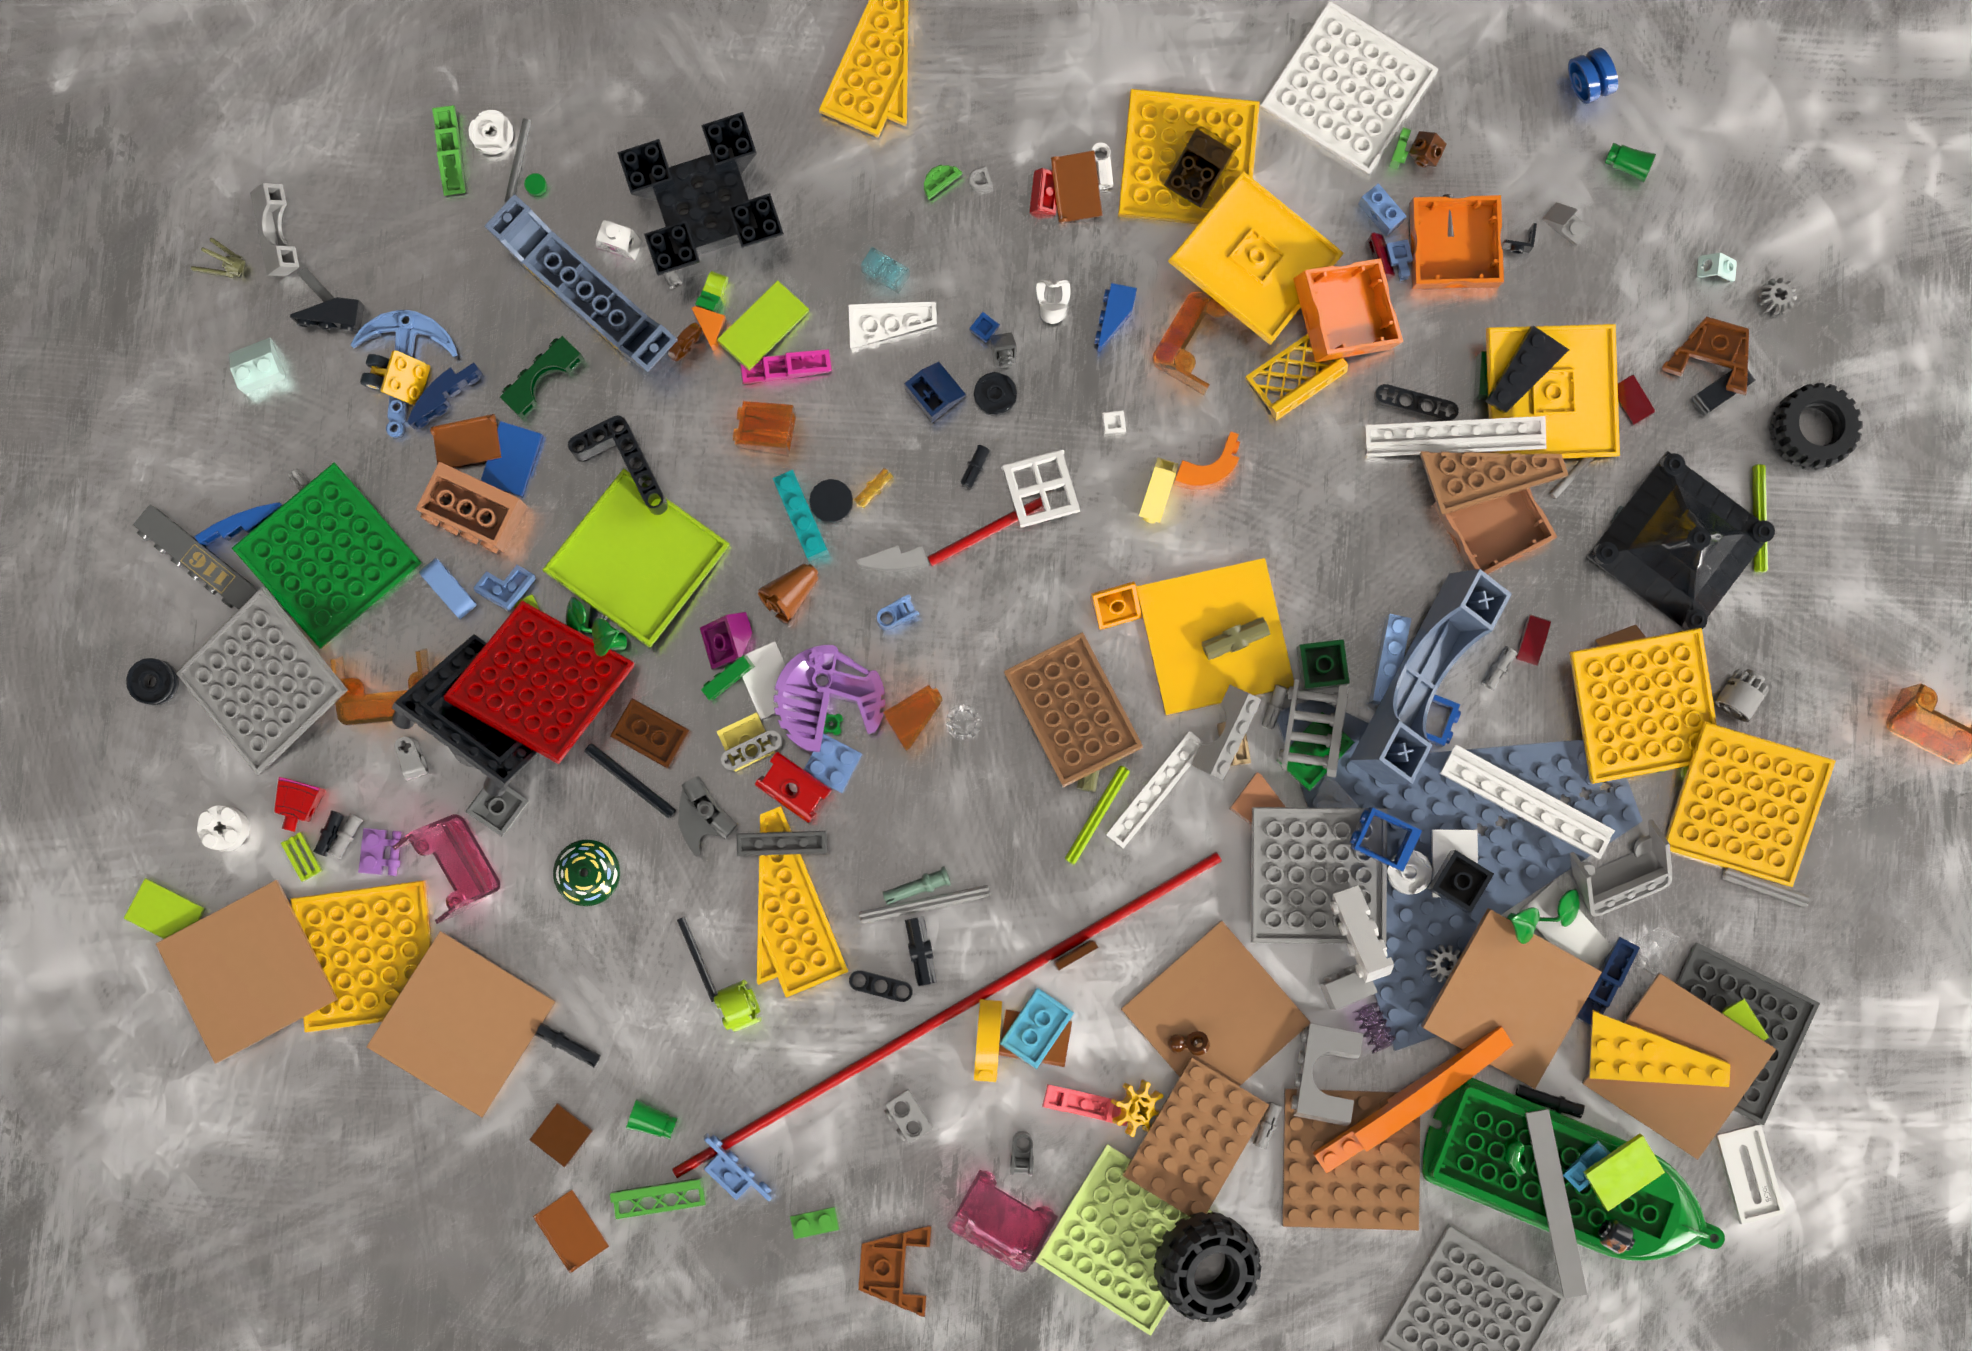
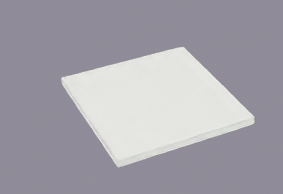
M1329 1L1259 108L1369 176L1433 79L1438 68Z

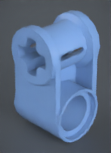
M911 596L901 597L879 610L877 613L878 626L883 630H890L919 616V611L915 610L910 600ZM883 614H890L893 620L889 624H884L880 618Z

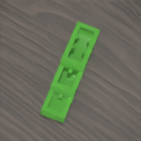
M455 105L432 108L436 129L434 132L438 149L437 158L444 196L466 193Z

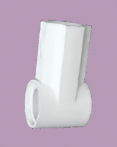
M1096 143L1091 151L1094 150L1095 154L1103 152L1106 155L1103 159L1095 156L1099 190L1113 187L1111 150L1105 143Z

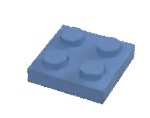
M823 734L820 752L812 753L804 770L830 788L843 793L862 753Z

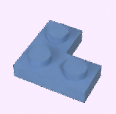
M516 565L504 581L486 571L473 589L479 595L510 612L535 581L536 577L531 572Z

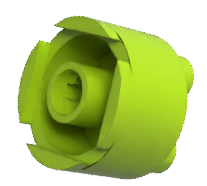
M746 980L718 990V995L714 996L717 1008H721L724 1015L722 1022L726 1030L732 1029L734 1032H737L762 1020V1017L757 1018V1013L761 1012L752 988L747 990L745 987L748 984Z

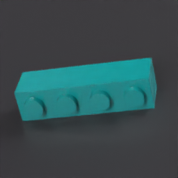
M790 470L774 477L773 481L808 562L829 554L794 471Z

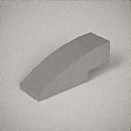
M899 545L857 560L860 568L881 572H903L929 566L922 546L901 553Z

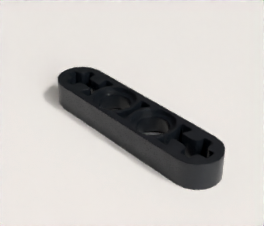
M1388 384L1380 385L1374 393V399L1379 405L1439 421H1453L1459 413L1457 404L1452 401ZM1383 390H1387V395L1394 396L1395 392H1397L1398 395L1395 398V403H1392V400L1394 398L1387 397L1385 400H1383L1382 395H1380L1379 393H1382ZM1402 395H1408L1412 401L1409 406H1404L1400 403ZM1422 401H1430L1433 409L1429 412L1424 411L1421 408ZM1439 403V409H1446L1447 406L1451 407L1450 411L1453 412V414H1450L1449 417L1445 416L1446 412L1439 410L1437 414H1435L1434 412L1436 411L1437 404Z

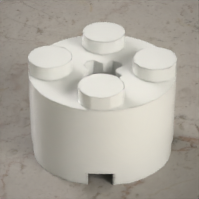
M223 805L213 806L201 813L197 824L199 839L204 846L213 850L232 851L238 849L250 832L248 818L240 810ZM226 825V829L221 832V827Z

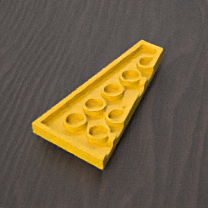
M1592 1010L1589 1078L1729 1087L1730 1063Z

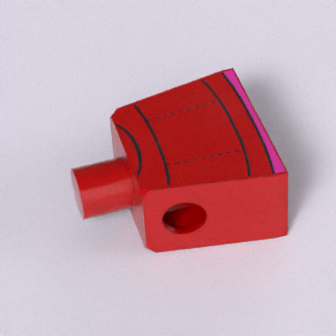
M279 777L274 812L285 816L282 829L295 832L298 820L310 822L326 789Z

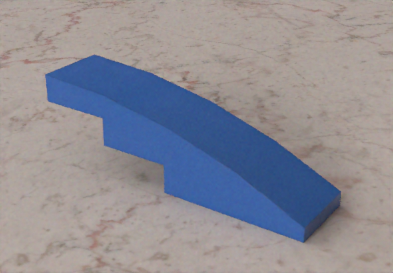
M278 502L258 506L234 514L213 524L194 537L199 544L205 547L221 536L230 541L244 530L250 533L283 504Z

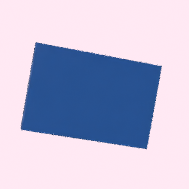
M500 421L498 436L502 458L486 462L480 481L504 492L523 497L543 435Z

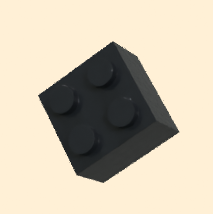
M1451 850L1429 885L1428 890L1465 913H1471L1494 873L1460 852Z

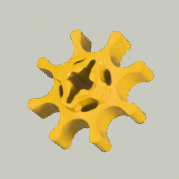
M1144 1079L1141 1080L1140 1087L1135 1092L1133 1086L1124 1083L1123 1087L1126 1090V1097L1121 1101L1114 1098L1111 1100L1112 1104L1121 1107L1120 1115L1113 1118L1112 1122L1121 1126L1127 1121L1128 1126L1125 1133L1131 1137L1135 1136L1136 1128L1139 1125H1142L1143 1130L1148 1132L1150 1119L1159 1113V1110L1154 1108L1155 1103L1164 1097L1162 1093L1156 1090L1151 1095H1148V1089L1151 1084Z

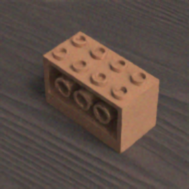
M439 462L416 510L421 513L420 517L434 526H438L440 523V527L456 536L459 532L461 533L460 536L464 537L465 540L476 545L479 541L481 542L480 545L485 547V549L497 554L498 551L505 553L527 505L519 498Z

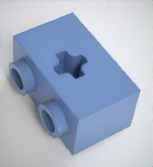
M1379 183L1363 195L1358 203L1386 237L1403 224L1407 217Z

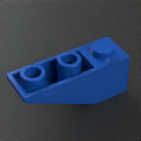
M1111 283L1110 290L1105 289L1103 302H1106L1107 306L1106 311L1101 310L1099 323L1103 325L1102 330L1096 333L1094 344H1098L1097 351H1102L1131 316L1137 288Z

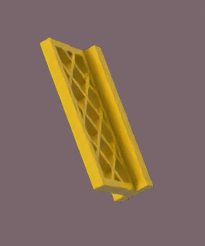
M1306 334L1245 376V379L1271 411V415L1277 421L1347 373L1348 363L1344 358L1334 359L1335 361L1329 365L1320 364V362H1305L1306 352H1313L1312 348L1307 347L1308 340L1310 339L1308 334ZM1294 350L1303 351L1302 361L1289 359L1290 353ZM1276 362L1286 363L1284 373L1272 372V365ZM1288 364L1301 365L1300 375L1287 374ZM1303 367H1315L1316 374L1312 377L1302 376ZM1259 374L1268 375L1266 385L1257 384L1253 378ZM1270 376L1282 377V388L1269 386ZM1286 378L1299 380L1298 386L1294 389L1284 388ZM1268 390L1281 392L1280 399L1271 403L1267 398Z

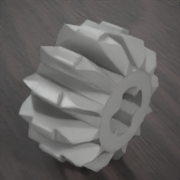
M1783 277L1777 279V281L1770 279L1768 284H1764L1761 287L1763 291L1758 294V297L1763 299L1759 305H1766L1765 312L1772 310L1773 316L1779 312L1784 315L1788 312V309L1791 310L1794 307L1793 302L1798 298L1793 295L1796 288L1789 287L1791 281H1787L1784 284Z
M1439 945L1438 951L1435 949L1430 950L1434 957H1426L1427 961L1432 962V965H1427L1426 969L1434 970L1431 972L1430 977L1434 978L1438 975L1437 981L1440 983L1443 982L1444 978L1445 980L1448 979L1458 961L1456 957L1460 954V951L1455 950L1452 953L1453 946L1448 945L1446 950L1443 945ZM1443 958L1450 962V965L1446 966L1448 969L1440 965L1441 962H1444Z

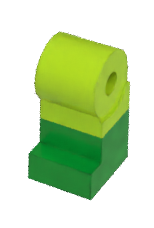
M711 271L695 305L717 313L724 297L729 277Z

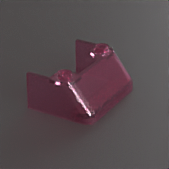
M453 814L413 830L392 846L394 850L412 844L414 850L421 856L433 854L451 884L454 892L446 898V905L449 910L435 920L436 924L463 913L500 889L499 878L466 821L460 815Z

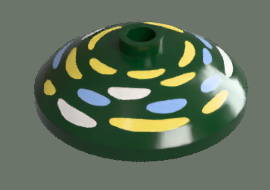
M589 839L578 840L566 846L558 855L553 868L554 883L561 896L570 903L578 906L598 905L606 901L615 892L620 880V864L614 852L605 844ZM583 868L588 870V874L585 877L580 873Z

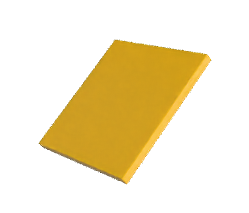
M1242 171L1170 257L1168 262L1271 345L1301 308L1293 278L1305 270L1334 266L1344 252L1247 173Z
M1616 324L1535 326L1570 350L1507 413H1502L1488 404L1489 419L1546 416L1547 449L1492 451L1490 453L1562 454L1563 459L1620 456ZM1531 326L1486 328L1488 396Z
M1265 558L1136 586L1165 716L1220 704L1229 685L1253 696L1274 692L1275 685H1281L1286 688L1294 687L1293 673ZM1258 618H1264L1269 627V636L1249 643V646L1238 651L1228 652L1208 660L1204 653L1202 642L1221 635L1223 631L1234 626H1242Z

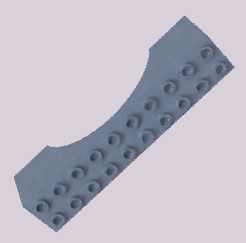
M1481 569L1449 573L1351 756V762L1382 784H1413L1433 746L1427 738L1426 721L1437 689L1457 660L1479 639L1493 631L1512 593Z

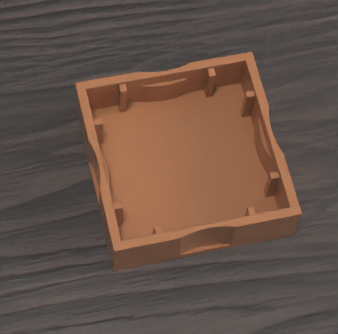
M1530 488L1441 516L1436 502L1433 504L1435 511L1468 570L1481 569L1489 575L1557 538L1543 510L1535 502Z

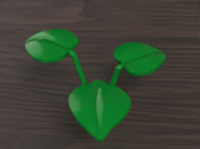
M576 597L570 598L566 609V625L578 632L582 630L592 633L594 651L598 656H604L609 649L616 651L626 648V635L612 627L605 619L597 618L592 629L585 627L586 612L583 605Z
M1574 888L1567 891L1561 897L1557 908L1558 916L1555 918L1540 917L1538 909L1534 907L1522 910L1517 914L1510 913L1507 919L1514 926L1518 942L1526 944L1532 939L1538 921L1559 922L1561 920L1562 926H1569L1575 920L1579 911L1580 899L1578 891Z

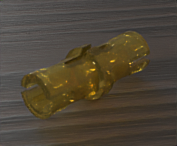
M883 468L872 481H868L866 483L867 487L854 498L857 504L865 498L859 505L861 508L864 509L876 495L879 496L881 489L894 478L889 473L883 479L888 473L887 469Z

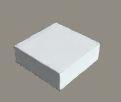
M1124 410L1102 412L1104 435L1126 433Z

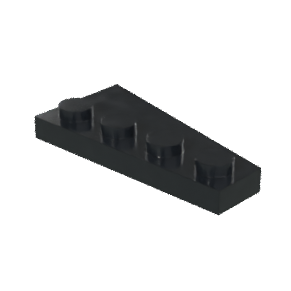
M1531 326L1485 402L1500 412L1507 413L1570 349L1537 327Z

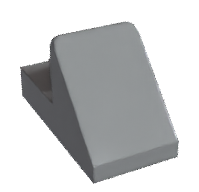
M1557 202L1542 219L1575 247L1591 229L1574 215L1578 211L1576 208Z

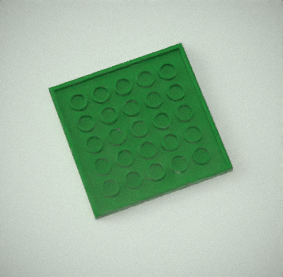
M335 462L232 547L233 551L319 649L327 645L423 564Z

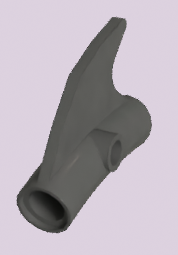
M699 776L681 785L682 794L678 819L682 835L696 857L700 855L699 842L702 836L709 834L726 839L738 825L713 799ZM704 807L709 808V812L707 814H703Z

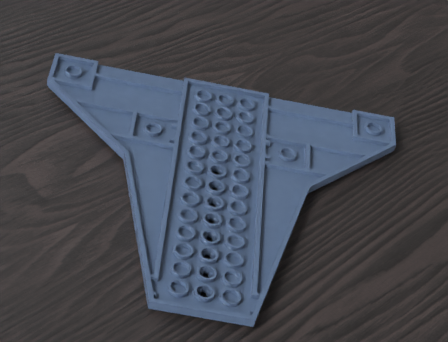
M1308 700L1297 704L1296 711L1319 714L1323 712L1326 715H1331V713L1336 712V707L1326 702ZM1290 707L1280 711L1277 719V725L1284 744ZM1345 712L1343 732L1355 743L1338 760L1336 777H1328L1326 773L1310 791L1299 783L1307 807L1386 808L1388 815L1422 830L1414 851H1418L1426 856L1431 867V830H1474L1478 828L1477 824L1480 823L1481 826H1485L1486 830L1483 836L1477 833L1478 864L1494 873L1471 913H1465L1441 897H1432V892L1428 890L1429 885L1419 893L1407 895L1395 890L1387 878L1386 958H1392L1394 967L1390 975L1373 980V983L1378 992L1374 995L1393 1050L1397 1051L1437 1037V1035L1421 1027L1446 982L1445 978L1442 983L1438 982V975L1434 978L1430 977L1431 972L1434 971L1433 969H1426L1427 965H1432V962L1427 961L1426 957H1434L1430 950L1435 949L1438 951L1439 945H1443L1446 950L1447 946L1451 945L1453 946L1452 953L1455 950L1460 951V954L1456 957L1457 959L1460 958L1487 908L1502 915L1572 868L1570 853L1574 852L1581 862L1591 855L1528 821L1523 822L1522 819H1517L1515 814L1439 774L1451 751L1428 753L1413 784L1380 783L1350 761L1369 723ZM1295 719L1293 731L1302 733L1312 722ZM1583 740L1466 749L1558 800L1561 799L1560 795L1562 794L1568 797L1569 802H1567V805L1615 830L1609 843L1643 821L1627 777L1606 781L1611 785L1608 793L1600 789L1603 782L1590 783ZM1583 787L1590 791L1587 800L1579 796ZM1499 816L1507 821L1504 829L1501 826H1496L1495 822L1498 821ZM1387 822V859L1391 860L1397 854L1407 831ZM1443 958L1444 962H1441L1440 965L1448 969L1446 966H1449L1450 962Z

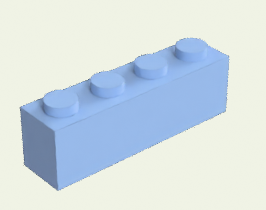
M1389 614L1385 617L1369 703L1380 704L1404 659L1411 618Z

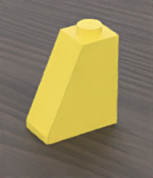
M1157 457L1139 514L1140 517H1143L1144 521L1160 523L1176 475L1178 463Z

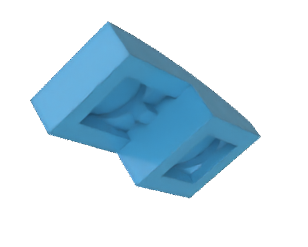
M1597 1140L1563 1173V1176L1579 1192L1590 1184L1583 1171L1610 1154V1152Z

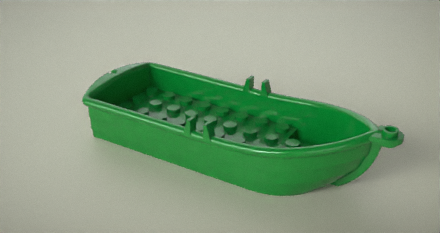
M1469 1079L1442 1099L1433 1116L1434 1119L1440 1120L1442 1125L1440 1128L1429 1126L1423 1152V1177L1429 1183L1549 1232L1525 1116L1526 1112L1547 1108L1477 1079ZM1549 1109L1562 1174L1597 1140L1610 1153L1627 1142ZM1515 1141L1522 1142L1525 1147L1520 1162L1526 1169V1172L1520 1177L1515 1175L1505 1158L1508 1146ZM1656 1154L1654 1155L1665 1173L1609 1211L1603 1207L1590 1184L1579 1192L1563 1176L1577 1244L1603 1255L1631 1261L1657 1260L1681 1253L1697 1243L1710 1249H1718L1724 1244L1725 1235L1720 1228L1705 1221L1700 1204L1690 1186L1669 1163ZM1616 1218L1633 1229L1635 1243L1629 1251L1625 1250L1623 1253L1617 1254L1600 1243L1598 1230L1605 1220ZM1712 1234L1716 1235V1239L1714 1241H1710V1237Z

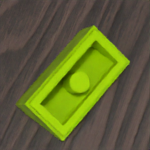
M1745 998L1725 1007L1722 1011L1724 1015L1765 1041L1769 1038Z

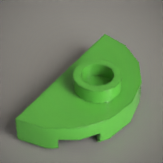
M938 165L932 168L926 175L924 182V192L928 201L960 177L962 171L955 166Z

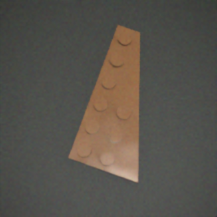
M1420 452L1440 516L1569 475L1562 454Z

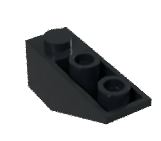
M337 297L292 313L290 318L297 323L296 325L301 327L318 325V328L324 330H331L334 327L340 328V331L353 333V330L359 331L361 329L364 304L360 300Z

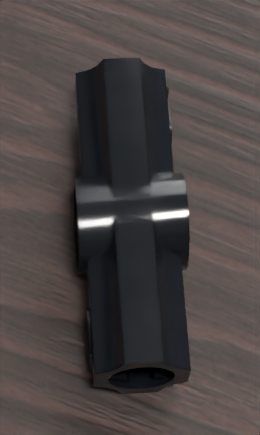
M924 916L905 920L909 939L908 948L911 962L914 964L918 986L937 983L932 961L934 959L930 939L927 936Z

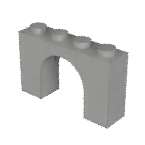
M1311 1023L1306 1029H1303L1301 1042L1304 1043L1303 1051L1299 1052L1297 1062L1301 1065L1300 1073H1296L1294 1086L1297 1087L1296 1096L1293 1095L1291 1101V1109H1294L1293 1116L1348 1126L1351 1123L1354 1100L1329 1096L1320 1091L1313 1080L1312 1069L1315 1061L1325 1055H1335L1351 1059L1359 1058L1363 1041L1362 1033Z

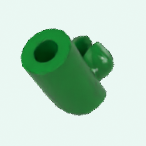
M1515 1141L1508 1146L1505 1157L1506 1162L1517 1177L1526 1172V1169L1520 1162L1522 1152L1525 1150L1524 1144L1520 1141Z

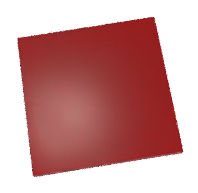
M521 601L446 692L444 700L559 764L633 669L634 662L611 649L604 656H598L594 651L593 639Z

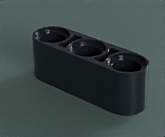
M1733 370L1691 398L1703 416L1737 394L1726 390ZM1749 370L1747 386L1756 381Z
M857 970L849 977V984L856 991L898 1002H906L913 995L912 986L905 981L863 970ZM856 974H862L866 979L862 987L856 986L853 982ZM878 980H884L887 983V990L883 993L875 989V983ZM901 985H905L909 989V995L906 998H900L896 993L897 988Z

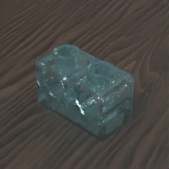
M871 247L861 263V271L898 294L910 277L909 268Z

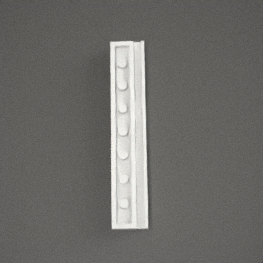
M1546 416L1366 425L1367 457L1420 455L1421 451L1431 453H1464L1547 449Z
M1454 745L1439 773L1596 859H1601L1612 834L1615 832V830L1458 745Z

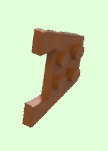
M1706 317L1689 335L1688 340L1674 352L1672 358L1663 364L1662 371L1682 377L1690 357L1733 369L1726 390L1746 396L1749 328Z
M927 1225L863 1242L858 1290L925 1317L927 1295L903 1293L906 1246L930 1247L931 1226Z

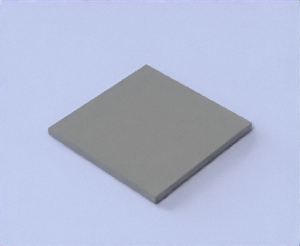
M265 587L260 588L176 672V675L256 775L263 773L348 691Z
M1252 807V943H1349L1347 936H1342L1338 923L1341 921L1338 914H1333L1330 902H1332L1333 894L1359 885L1370 909L1368 917L1369 919L1373 918L1378 927L1379 936L1377 938L1378 940H1384L1386 944L1387 865L1350 848L1352 845L1350 843L1351 836L1355 830H1359L1361 814L1364 810H1368V808ZM1375 808L1387 814L1386 808ZM1374 816L1360 846L1387 858V822Z
M1448 1224L1379 1342L1393 1351H1536L1566 1298H1563L1561 1293Z

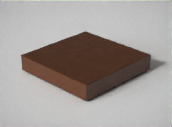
M557 1103L529 1140L565 1168L594 1130Z

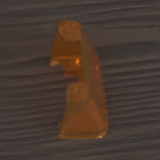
M1922 683L1902 688L1887 717L1886 724L1888 729L1892 733L1952 764L1960 765L1972 759V725L1969 728L1934 710L1938 696L1932 688Z

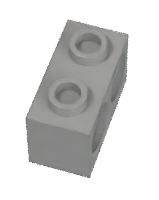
M909 1089L885 1104L887 1109L884 1112L891 1122L895 1120L899 1126L896 1131L902 1141L907 1139L910 1144L933 1128ZM897 1102L906 1103L908 1107L907 1112L904 1114L897 1113L895 1104ZM910 1121H916L920 1129L916 1133H910L907 1130V1124Z

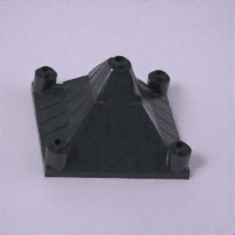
M1666 451L1586 557L1681 629H1703L1707 625L1711 612L1719 604L1765 542L1770 541L1774 537L1775 528L1769 521H1760L1694 470L1690 469L1681 455Z
M473 634L394 702L392 709L395 711L392 721L401 729H410L417 723L423 730L433 735L434 738L445 746H448L461 764L475 767L487 777L483 784L484 790L491 796L497 797L505 793L509 782L539 753L444 700L446 692L487 644L484 640Z

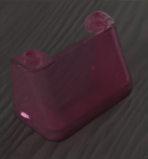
M979 1170L947 1227L957 1236L1010 1268L1024 1273L1037 1258L1058 1216L1046 1206L1037 1207L1033 1210L998 1189L995 1176L992 1173Z

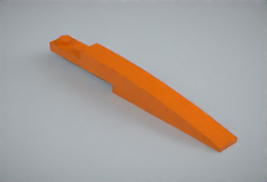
M1499 1026L1387 1099L1388 1104L1314 1151V1156L1327 1174L1363 1149L1366 1152L1447 1097L1512 1047L1513 1043L1502 1026Z

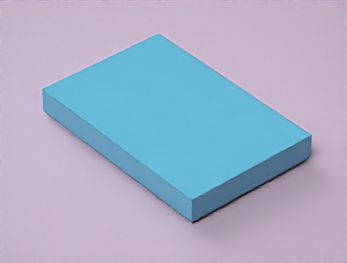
M1037 988L999 1044L1037 1070L1074 1012Z

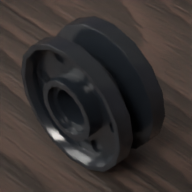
M145 658L136 662L129 669L126 685L130 695L136 701L149 705H162L170 701L176 694L179 678L176 675L175 668L168 662L155 658ZM154 676L156 684L150 687L149 680Z

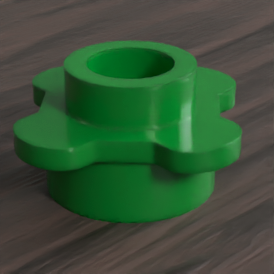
M828 712L826 713L823 734L829 732L839 735L841 733L840 723L843 721L841 714L833 715Z

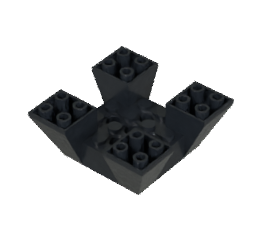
M743 112L701 125L710 154L669 167L659 139L617 152L630 193L657 201L666 226L644 234L658 276L700 263L699 255L740 242L743 249L784 235L771 194H765L750 200L748 198L741 174L756 156L757 152ZM696 182H703L701 187H693ZM724 195L731 196L727 201L720 200ZM710 202L706 208L700 207L701 203ZM681 209H689L688 213L684 215L679 214ZM709 222H716L713 228L706 227Z

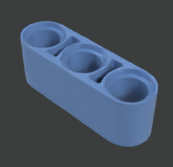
M437 558L433 559L419 571L424 580L460 620L477 606L476 602Z

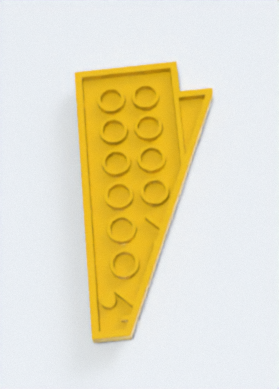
M782 806L760 814V833L792 832ZM760 855L757 984L760 985L778 977L787 998L849 972L802 855Z

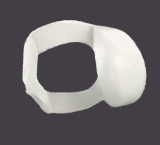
M1049 280L1038 281L1036 296L1040 305V317L1043 321L1056 324L1065 317L1067 303L1071 294L1070 283L1067 280H1059L1054 283ZM1046 285L1049 287L1062 286L1063 296L1060 302L1049 303L1045 300L1044 290Z

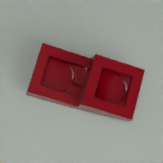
M1529 614L1522 633L1523 638L1517 651V660L1538 666L1550 629V620Z

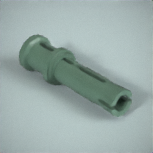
M943 866L941 870L931 874L924 873L920 879L883 891V896L886 904L889 905L924 891L933 892L937 887L949 886L951 881L945 866Z

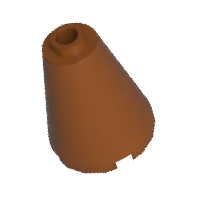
M803 563L762 586L758 590V596L769 611L773 609L778 613L775 615L776 618L784 623H788L792 620L818 581V571L813 565Z

